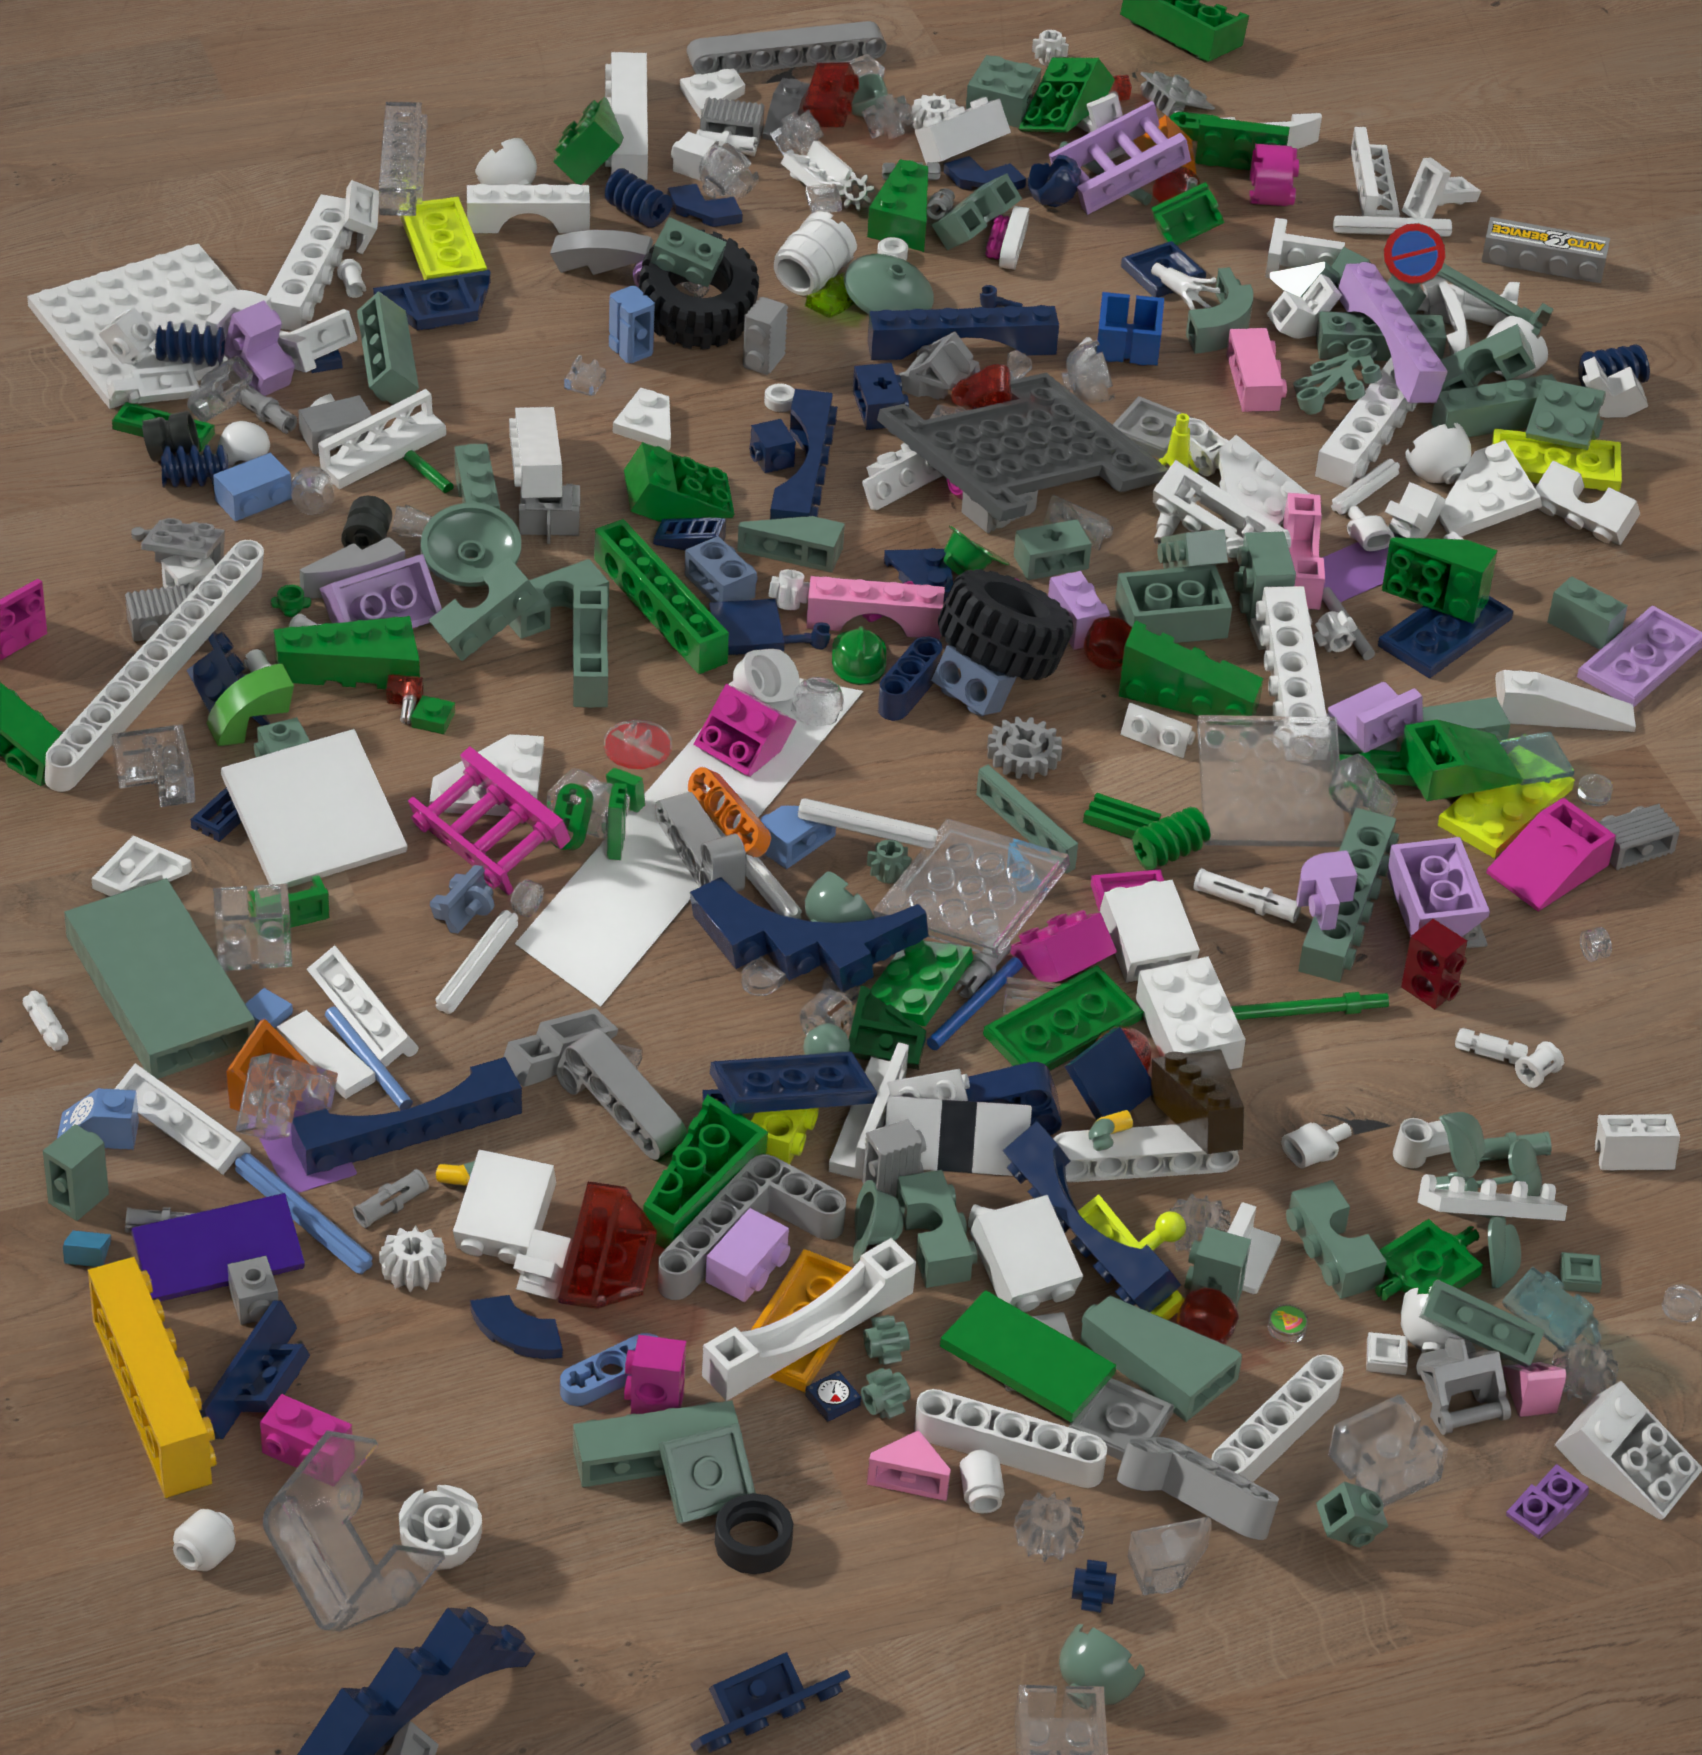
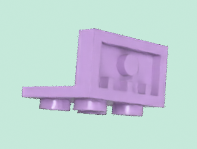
M1381 682L1328 708V715L1366 753L1402 736L1405 725L1423 722V696L1415 688L1397 695L1386 682Z

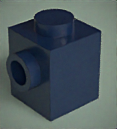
M782 419L751 425L750 455L754 462H758L764 473L794 467L796 441Z

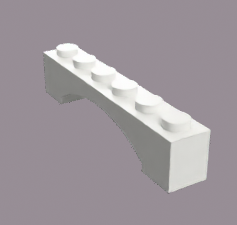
M892 1238L862 1254L860 1261L838 1283L797 1312L775 1323L754 1330L740 1332L734 1327L704 1344L702 1377L726 1401L912 1294L916 1261Z

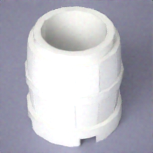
M817 211L810 214L800 228L787 238L776 253L774 260L776 277L785 288L797 295L814 294L827 283H830L838 271L846 267L854 258L853 253L857 250L856 240L849 227L843 221L838 224L831 219L833 217L832 214Z

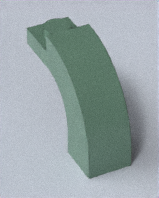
M1230 267L1218 268L1216 288H1220L1221 291L1219 294H1215L1220 305L1211 308L1189 310L1186 337L1194 353L1224 349L1228 347L1230 329L1249 328L1253 304V289L1251 284L1241 285L1240 280L1235 278Z

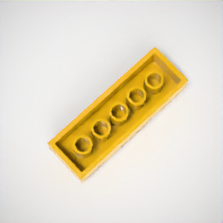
M135 1257L88 1269L93 1323L164 1497L168 1498L211 1485V1467L217 1466L215 1452L212 1444L209 1442L215 1440L213 1426L208 1416L202 1418L199 1410H202V1403L196 1386L189 1388L187 1381L190 1377L184 1357H176L174 1352L177 1351L176 1339L171 1327L165 1329L162 1322H165V1316L160 1300H152L150 1294L153 1293V1288L147 1270L140 1271Z

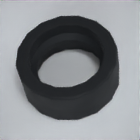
M756 1493L739 1495L726 1502L718 1512L715 1524L714 1543L718 1556L727 1566L741 1573L761 1574L771 1572L781 1566L791 1553L794 1523L790 1511L780 1501L768 1495ZM742 1522H764L778 1532V1538L767 1545L747 1546L735 1541L730 1535V1530Z

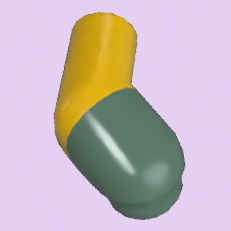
M1128 1110L1097 1119L1088 1133L1089 1140L1093 1142V1148L1096 1151H1102L1112 1147L1114 1141L1110 1134L1131 1129L1133 1127L1131 1114Z
M475 1161L459 1166L449 1164L438 1165L436 1170L437 1182L467 1186Z

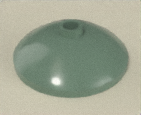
M888 254L864 255L855 259L846 271L844 284L848 295L858 307L868 314L869 311L929 310L933 306L934 293L929 281L918 268L904 259Z
M461 503L441 510L428 521L421 536V552L424 555L428 568L444 581L459 586L477 587L487 585L482 578L508 556L516 565L521 554V535L515 522L503 511L481 503Z

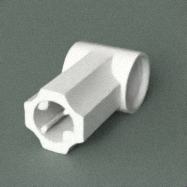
M1409 1118L1400 1125L1393 1149V1157L1398 1164L1404 1167L1418 1168L1425 1163L1426 1157L1450 1152L1447 1133L1441 1121L1428 1123L1422 1119Z

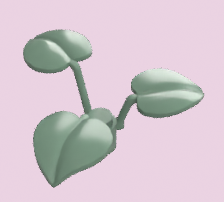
M1453 1112L1444 1114L1439 1119L1447 1133L1452 1160L1457 1172H1449L1448 1176L1436 1177V1189L1449 1190L1451 1178L1457 1176L1463 1177L1465 1180L1464 1191L1478 1192V1188H1481L1483 1180L1476 1181L1471 1176L1475 1175L1479 1169L1480 1164L1478 1160L1482 1158L1485 1151L1482 1128L1478 1120L1468 1113ZM1526 1139L1516 1140L1512 1143L1508 1156L1512 1175L1491 1179H1494L1497 1185L1515 1183L1516 1181L1526 1182L1528 1185L1527 1196H1539L1542 1187V1176L1537 1163L1535 1149ZM1479 1215L1490 1219L1488 1224V1247L1492 1288H1499L1511 1279L1520 1267L1522 1255L1519 1236L1514 1225L1506 1224L1504 1216Z

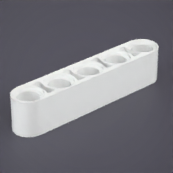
M1177 1125L1132 1127L1131 1129L1110 1134L1114 1144L1112 1147L1102 1151H1096L1093 1148V1142L1088 1137L1090 1130L1063 1132L1053 1138L1071 1160L1065 1166L1067 1182L1222 1173L1233 1169L1239 1162L1238 1150L1207 1154Z
M1322 1354L1312 1358L1214 1451L1211 1459L1254 1482L1336 1403L1344 1368L1342 1363L1331 1355Z
M926 1390L917 1398L914 1430L915 1432L919 1430L929 1443L966 1454L975 1450H986L989 1453L995 1454L999 1458L1000 1464L1078 1487H1095L1103 1480L1107 1446L1096 1435L942 1390Z

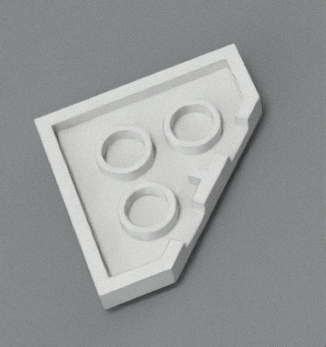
M1237 435L1220 448L1214 458L1216 468L1220 469V488L1279 526L1283 524L1288 493L1310 494ZM1227 520V524L1237 530L1236 534L1242 537L1241 532L1243 530Z
M1504 440L1474 452L1448 494L1439 514V520L1447 534L1455 532L1458 536L1462 537L1542 507L1541 497Z
M509 734L478 752L538 800L544 736ZM462 761L433 777L430 804L464 775L465 767ZM473 785L444 812L464 814L487 794L486 789L481 785L478 787ZM502 803L501 805L496 804L484 815L506 816L510 811Z

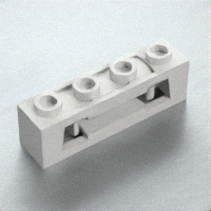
M1176 460L1153 490V503H1155V507L1166 516L1173 515L1180 519L1182 524L1191 532L1225 529L1226 540L1234 537H1239L1241 540L1244 539L1245 533L1275 532L1284 529ZM1194 494L1201 498L1200 503L1242 529L1241 533L1243 536L1240 537L1236 534L1237 530L1195 504L1196 498Z

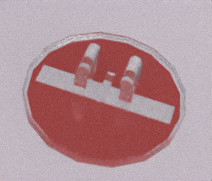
M632 719L619 722L608 730L604 736L603 749L607 757L615 764L628 769L643 770L656 767L666 761L672 751V738L668 731L657 723L648 720Z

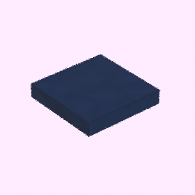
M1172 241L1122 257L1121 267L1153 297L1159 298L1174 293V291L1161 282L1159 277L1151 273V269L1156 263L1166 268L1171 267L1190 277L1206 279V272Z
M775 599L709 603V612L729 632L728 655L746 654L753 650L778 649L784 652L785 642Z
M1121 1027L1109 1031L1064 1066L1096 1120L1125 1110L1130 1112L1151 1096V1077Z

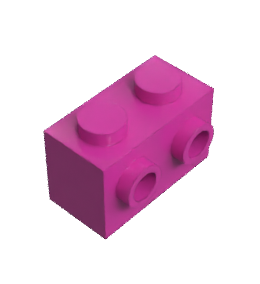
M283 1394L280 1395L260 1421L262 1453L327 1482L333 1483L353 1456L352 1424Z

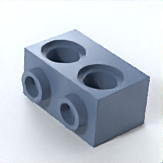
M719 536L685 550V576L712 602L744 601L755 598L757 582L755 569L752 565L747 564L736 553L735 549L728 546Z
M947 645L931 681L940 686L941 691L945 695L965 703L970 712L979 716H985L1001 712L1016 680V676L1013 678L999 671L989 670L988 667L971 661V658L968 656H963L957 652L954 646ZM958 668L961 671V678L958 674ZM984 685L987 689V696L984 692Z

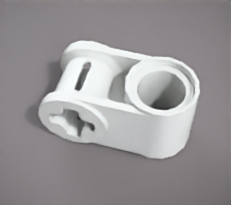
M1189 418L1188 427L1190 429L1192 459L1196 467L1200 469V474L1210 476L1216 470L1214 458L1220 447L1222 448L1228 440L1221 437L1204 421Z

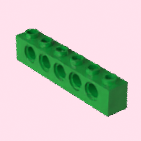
M624 519L596 528L594 560L698 675L728 664L729 632Z

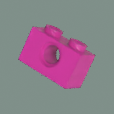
M638 1334L635 1351L628 1350L625 1363V1374L631 1375L627 1376L624 1391V1400H631L630 1414H643L663 1411L669 1408H681L685 1387L686 1341Z

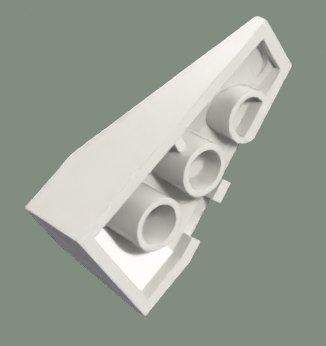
M1502 670L1496 673L1497 699L1511 724L1635 732L1633 704L1538 672Z

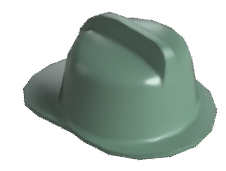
M872 1180L866 1181L860 1190L855 1208L854 1264L860 1261V1257L865 1253L868 1245H879L890 1238L895 1241L903 1231L902 1212L898 1200L893 1195L878 1190Z

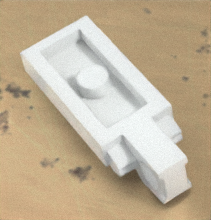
M182 364L131 370L130 374L124 375L122 379L112 380L107 392L111 402H122L129 399L130 403L141 404L195 398L199 396L201 390L192 365Z

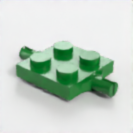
M1428 1218L1379 1250L1387 1261L1384 1274L1389 1279L1375 1287L1377 1296H1381V1300L1385 1301L1398 1291L1406 1293L1414 1288H1418L1417 1295L1429 1294L1430 1287H1432L1437 1279L1457 1289L1462 1288L1480 1276L1483 1264L1474 1258L1466 1248L1479 1240V1232L1473 1226H1468L1467 1229L1459 1234L1452 1235L1441 1230Z

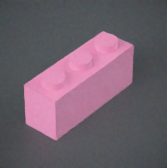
M1267 328L1230 329L1227 357L1242 412L1280 411L1281 398H1285L1287 394L1286 380L1281 379V362L1275 359V341H1270Z

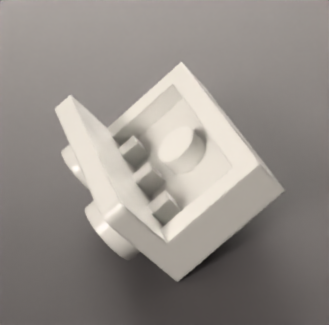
M813 141L807 155L785 153L781 162L790 171L791 177L808 186L807 190L819 197H823L824 194L837 196L838 191L844 190L840 179L848 181L853 171L851 167L820 141Z

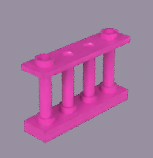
M469 746L460 754L465 770L463 771L464 775L428 807L424 806L415 797H411L408 800L414 814L411 816V819L422 832L425 833L429 830L470 865L483 866L486 884L492 889L499 887L509 896L514 891L507 876V873L542 842L547 843L550 840L558 848L562 849L571 839L564 821ZM473 785L475 787L481 785L485 788L487 794L452 825L449 826L438 817ZM503 803L509 808L510 812L473 845L461 836L496 804L501 805ZM527 822L532 826L533 831L498 863L493 862L485 855L490 848L517 824Z

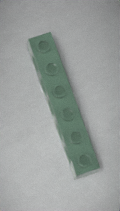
M1355 808L1339 850L1348 851L1357 873L1353 901L1340 902L1335 929L1321 931L1316 916L1313 917L1302 946L1299 972L1340 983L1344 970H1352L1357 952L1356 949H1353V946L1360 947L1365 932V926L1362 925V922L1369 923L1374 907V902L1370 901L1371 899L1377 900L1383 882V879H1379V877L1387 876L1390 857L1387 855L1390 853L1391 845L1398 844L1400 834L1394 833L1397 818Z

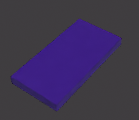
M285 1193L132 1227L131 1233L141 1271L147 1270L153 1288V1293L150 1294L152 1300L159 1299L160 1302L229 1286L227 1264L266 1256L273 1275L305 1267V1261Z

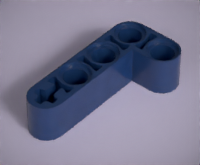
M1028 1062L968 1077L970 1087L965 1089L968 1101L1030 1105L1032 1107L1030 1126L1038 1121L1050 1136L1061 1129L1062 1120L1058 1093L1050 1070L1045 1064Z

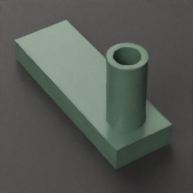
M1438 1279L1434 1281L1419 1318L1487 1350L1499 1352L1501 1360H1511L1525 1368L1531 1366L1545 1332L1544 1329Z

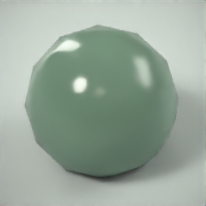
M831 1023L819 1025L809 1031L803 1045L805 1055L849 1052L850 1048L847 1034L840 1027Z

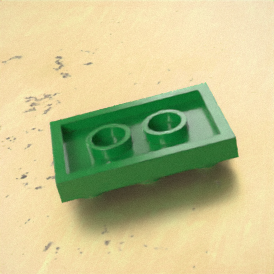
M1201 116L1195 164L1251 170L1253 150L1256 149L1255 144L1287 146L1290 127Z
M922 940L916 945L897 952L870 990H872V994L886 1005L891 1004L899 1010L905 1019L912 1020L919 1026H926L973 961L972 948L951 943Z

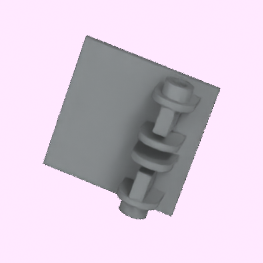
M1155 71L1154 74L1140 73L1147 79L1140 87L1142 96L1150 102L1153 101L1155 106L1169 118L1173 113L1184 112L1183 110L1186 105L1211 110L1215 109L1206 100L1207 96L1204 93L1191 88L1189 80L1180 75L1169 77L1159 71Z

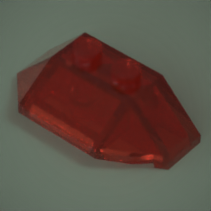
M587 1182L558 1303L599 1309L644 1294L657 1239V1230L643 1210L632 1199V1195L627 1187Z

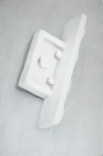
M903 443L901 450L882 454L877 457L878 462L866 467L869 477L864 479L862 484L870 509L879 510L943 476V474L931 467L925 459L912 451L907 444Z

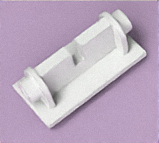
M1129 703L1120 735L1184 758L1187 744L1191 745L1193 743L1196 732L1191 731V725Z
M960 1069L887 1082L890 1096L968 1101L965 1089L970 1087L967 1074L961 1075Z

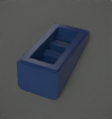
M662 519L653 539V544L685 551L717 536L724 541L726 537V519ZM667 531L673 532L672 534H666Z

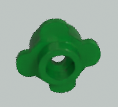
M285 585L277 591V597L271 599V606L279 608L287 617H294L301 612V609L311 606V599L304 597V590L301 587Z

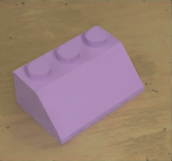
M423 554L319 588L332 623L410 616L412 627L416 628L430 623L429 619L442 609Z
M1460 837L1391 845L1387 877L1410 937L1432 919L1437 920L1463 937L1489 917V908Z

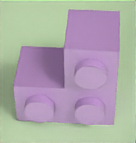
M263 300L232 314L225 341L224 355L248 386L253 387L259 393L266 396L290 385L295 365L292 357L284 352L277 343L282 325L280 317Z

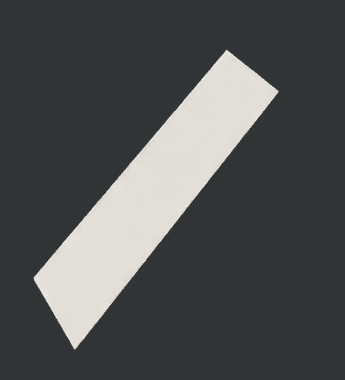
M799 678V689L794 698L782 702L766 703L797 722L781 752L750 777L693 745L700 733L699 731L644 794L645 806L638 813L631 810L627 813L626 834L621 860L609 859L607 856L606 838L515 944L601 1007L691 899L690 892L699 888L661 828L656 815V802L689 792L688 781L691 774L699 767H706L720 774L753 813L759 817L864 691ZM705 784L707 788L706 791H709L711 788L707 787V785ZM725 795L720 798L717 810L722 807ZM741 813L737 815L733 824V829L737 827L741 818ZM710 818L721 837L726 836Z

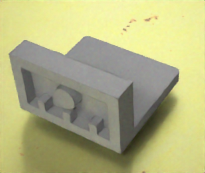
M166 518L159 520L141 543V549L154 551L155 562L159 563L165 558L180 555L199 559L210 557L216 566L224 557L225 530L217 529L208 523L190 525L182 523L179 519Z

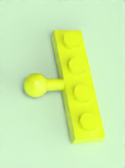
M1099 1194L1078 1210L1080 1216L1101 1234L1118 1243L1142 1249L1147 1244L1152 1250H1155L1163 1242H1176L1183 1237L1186 1231L1184 1218L1176 1212L1168 1211L1157 1218L1155 1230L1138 1242ZM1176 1290L1150 1313L1169 1320L1187 1306L1188 1303L1179 1291Z

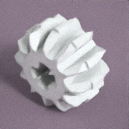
M934 93L932 96L922 95L921 99L914 100V105L910 112L911 127L915 130L925 127L924 121L940 115L941 119L947 118V111L959 106L955 104L954 99H947L946 95L936 96Z
M415 1225L412 1231L407 1232L399 1228L397 1236L387 1235L385 1245L381 1247L379 1253L384 1279L392 1280L395 1289L406 1285L409 1292L412 1291L414 1286H420L427 1290L429 1282H439L442 1275L441 1272L445 1271L446 1254L444 1253V1244L441 1238L434 1237L431 1229L419 1232Z

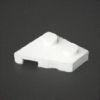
M734 68L722 69L718 72L703 75L696 74L692 77L680 79V90L701 119L706 98L736 100L745 94V83Z
M640 388L613 422V433L652 446H660L669 451L671 448L669 396Z
M132 836L92 877V889L108 896H113L165 878L170 882L192 871L191 860L136 836Z

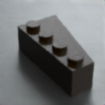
M1222 1050L1190 1054L1168 1052L1165 1054V1057L1152 1058L1151 1100L1207 1154L1243 1150L1244 1106Z

